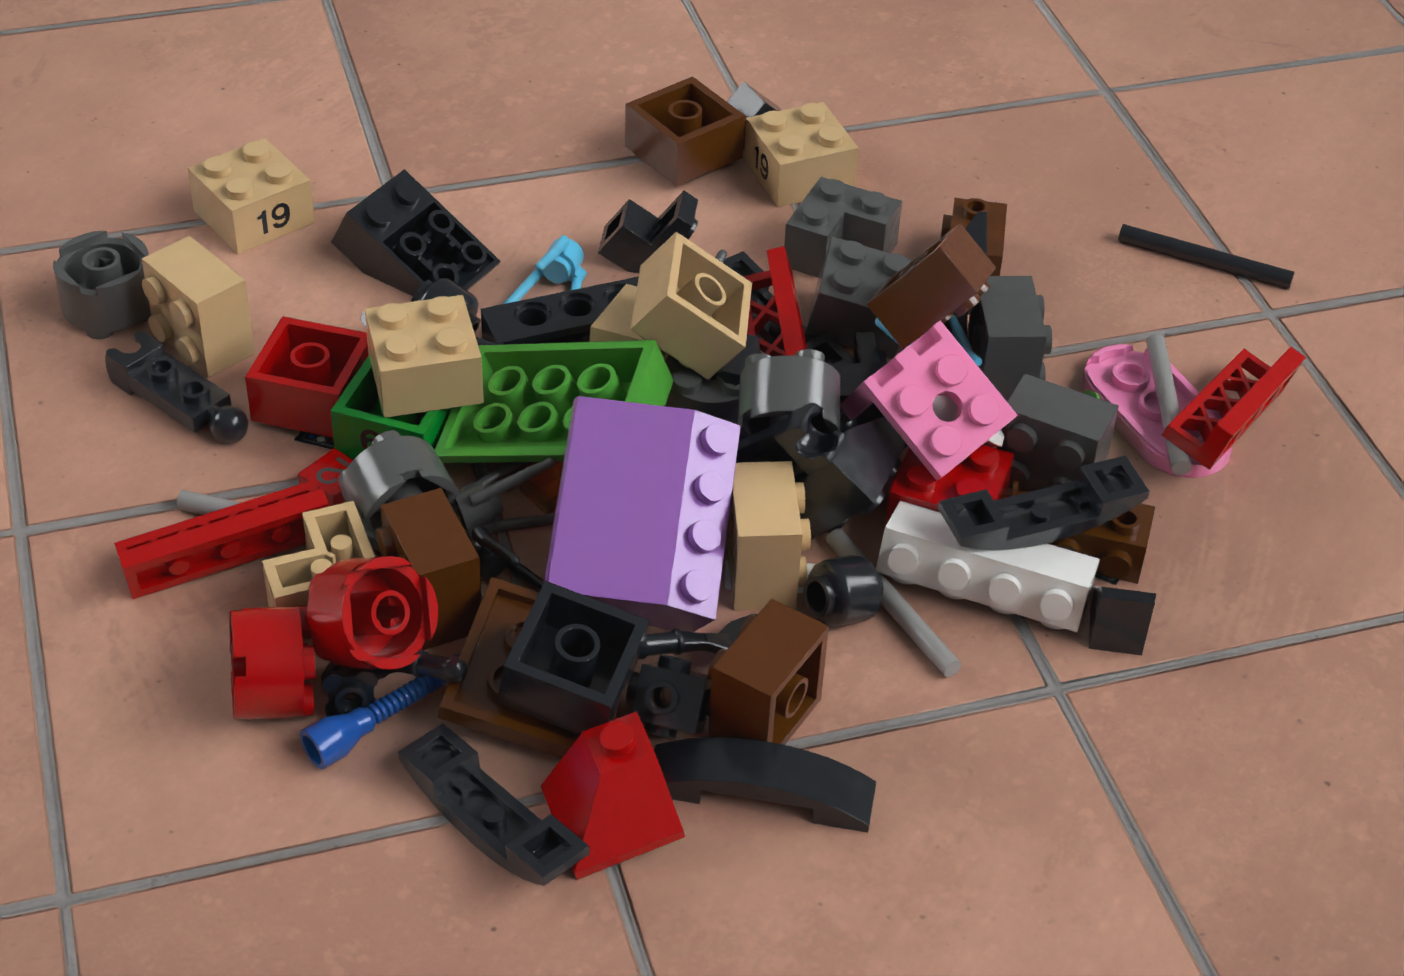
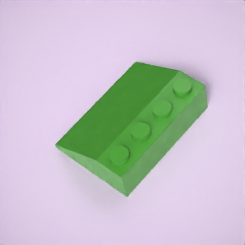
M656 340L478 345L482 356L484 403L453 407L436 445L435 452L442 463L542 462L548 458H553L555 462H564L573 402L576 397L583 396L665 406L674 380Z

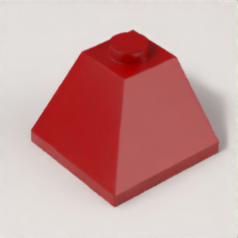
M637 711L583 731L540 785L551 814L589 845L590 854L572 866L576 880L685 837L656 754Z

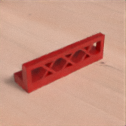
M785 246L766 250L770 270L743 276L752 283V290L773 286L774 296L766 306L750 300L747 334L757 336L768 321L781 327V334L773 344L759 338L760 350L772 357L794 356L796 352L807 349L793 272ZM753 313H755V314L758 315V316L755 318V320H754V315H753Z
M1290 347L1270 367L1243 348L1167 425L1161 436L1210 470L1282 393L1306 359V356ZM1242 368L1259 380L1246 379ZM1225 390L1236 391L1240 400L1228 398ZM1206 409L1219 411L1222 419L1209 418ZM1184 429L1200 431L1204 443Z
M311 480L115 542L114 544L132 599L306 544L302 513L329 507V503L323 488L318 489L316 481Z

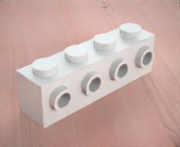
M900 501L885 527L876 571L888 575L894 581L902 584H918L938 590L948 598L971 600L990 606L991 609L1001 614H1017L1040 621L1044 626L1051 629H1067L1077 632L1088 604L1100 559L1047 543L1008 550H980L963 547L958 544L940 512Z

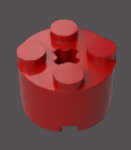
M394 556L345 559L331 565L324 572L316 574L309 584L307 624L313 640L314 651L318 657L348 669H398L413 663L421 655L415 653L421 650L426 640H432L438 623L437 598L434 588L427 577H421L410 566L413 564L406 559Z
M307 606L242 608L241 610L230 611L231 693L234 719L256 720L314 716L312 683L304 684V680L315 679L314 646L303 643V639L311 638L307 624Z

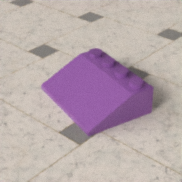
M583 396L576 397L573 402L545 580L650 620V626L670 632L675 628L681 631L695 632L715 621L741 426L691 409Z

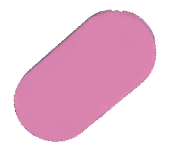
M1116 344L1103 347L1091 354L1083 371V390L1096 392L1101 400L1119 405L1114 427L1149 464L1165 473L1191 478L1208 476L1225 467L1231 457L1232 447L1210 470L1189 456L1192 466L1189 473L1176 475L1172 472L1166 439L1161 436L1164 429L1148 349L1145 348V352L1141 353L1132 351L1133 345ZM1170 363L1181 412L1199 394V391ZM1206 409L1209 418L1222 419L1218 411ZM1184 429L1204 443L1200 431Z

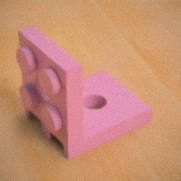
M941 320L915 342L897 354L885 366L863 381L840 404V408L852 421L874 403L936 481L945 476L1018 416ZM947 396L955 402L957 416L954 421H943L935 415L933 411L935 397Z

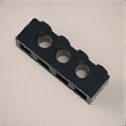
M639 276L482 308V339L496 344L503 343L504 345L589 342L591 325L626 284L637 286Z

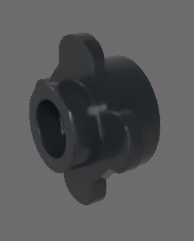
M340 668L337 671L326 674L322 680V687L328 692L329 702L325 705L326 716L347 714L358 707L367 708L368 704H373L377 700L374 697V687L378 683L376 673L370 669ZM354 692L356 693V696L354 698H348L346 694Z

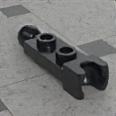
M139 331L134 334L135 342L141 346L137 352L128 354L115 348L106 351L105 363L111 382L129 395L138 394L194 433L209 424L212 435L223 443L232 444L238 442L247 434L248 418L240 408L232 406L230 394L167 352H164L163 344L147 333Z
M809 403L790 412L786 419L740 440L736 463L792 461L794 476L803 472L808 475L826 467L834 460L844 444L845 435L841 431L822 433L816 430L812 425L811 419L817 416L821 409L818 404Z

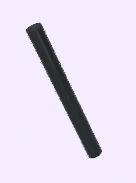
M1126 224L1122 225L1118 241L1290 289L1295 274L1294 271Z

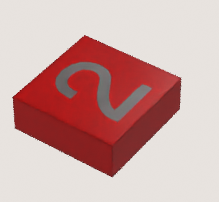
M334 448L298 473L299 484L315 480L318 489L323 488L329 506L342 504L345 500L338 484V477L342 471L349 467L353 460Z

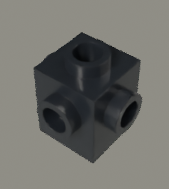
M660 655L658 663H644L641 666L640 672L634 671L632 673L626 693V704L633 705L631 713L637 711L640 720L645 722L644 729L646 733L676 738L677 730L692 734L704 731L707 719L706 707L711 697L712 680L706 674L691 671L692 661ZM665 689H668L671 693V704L664 698Z

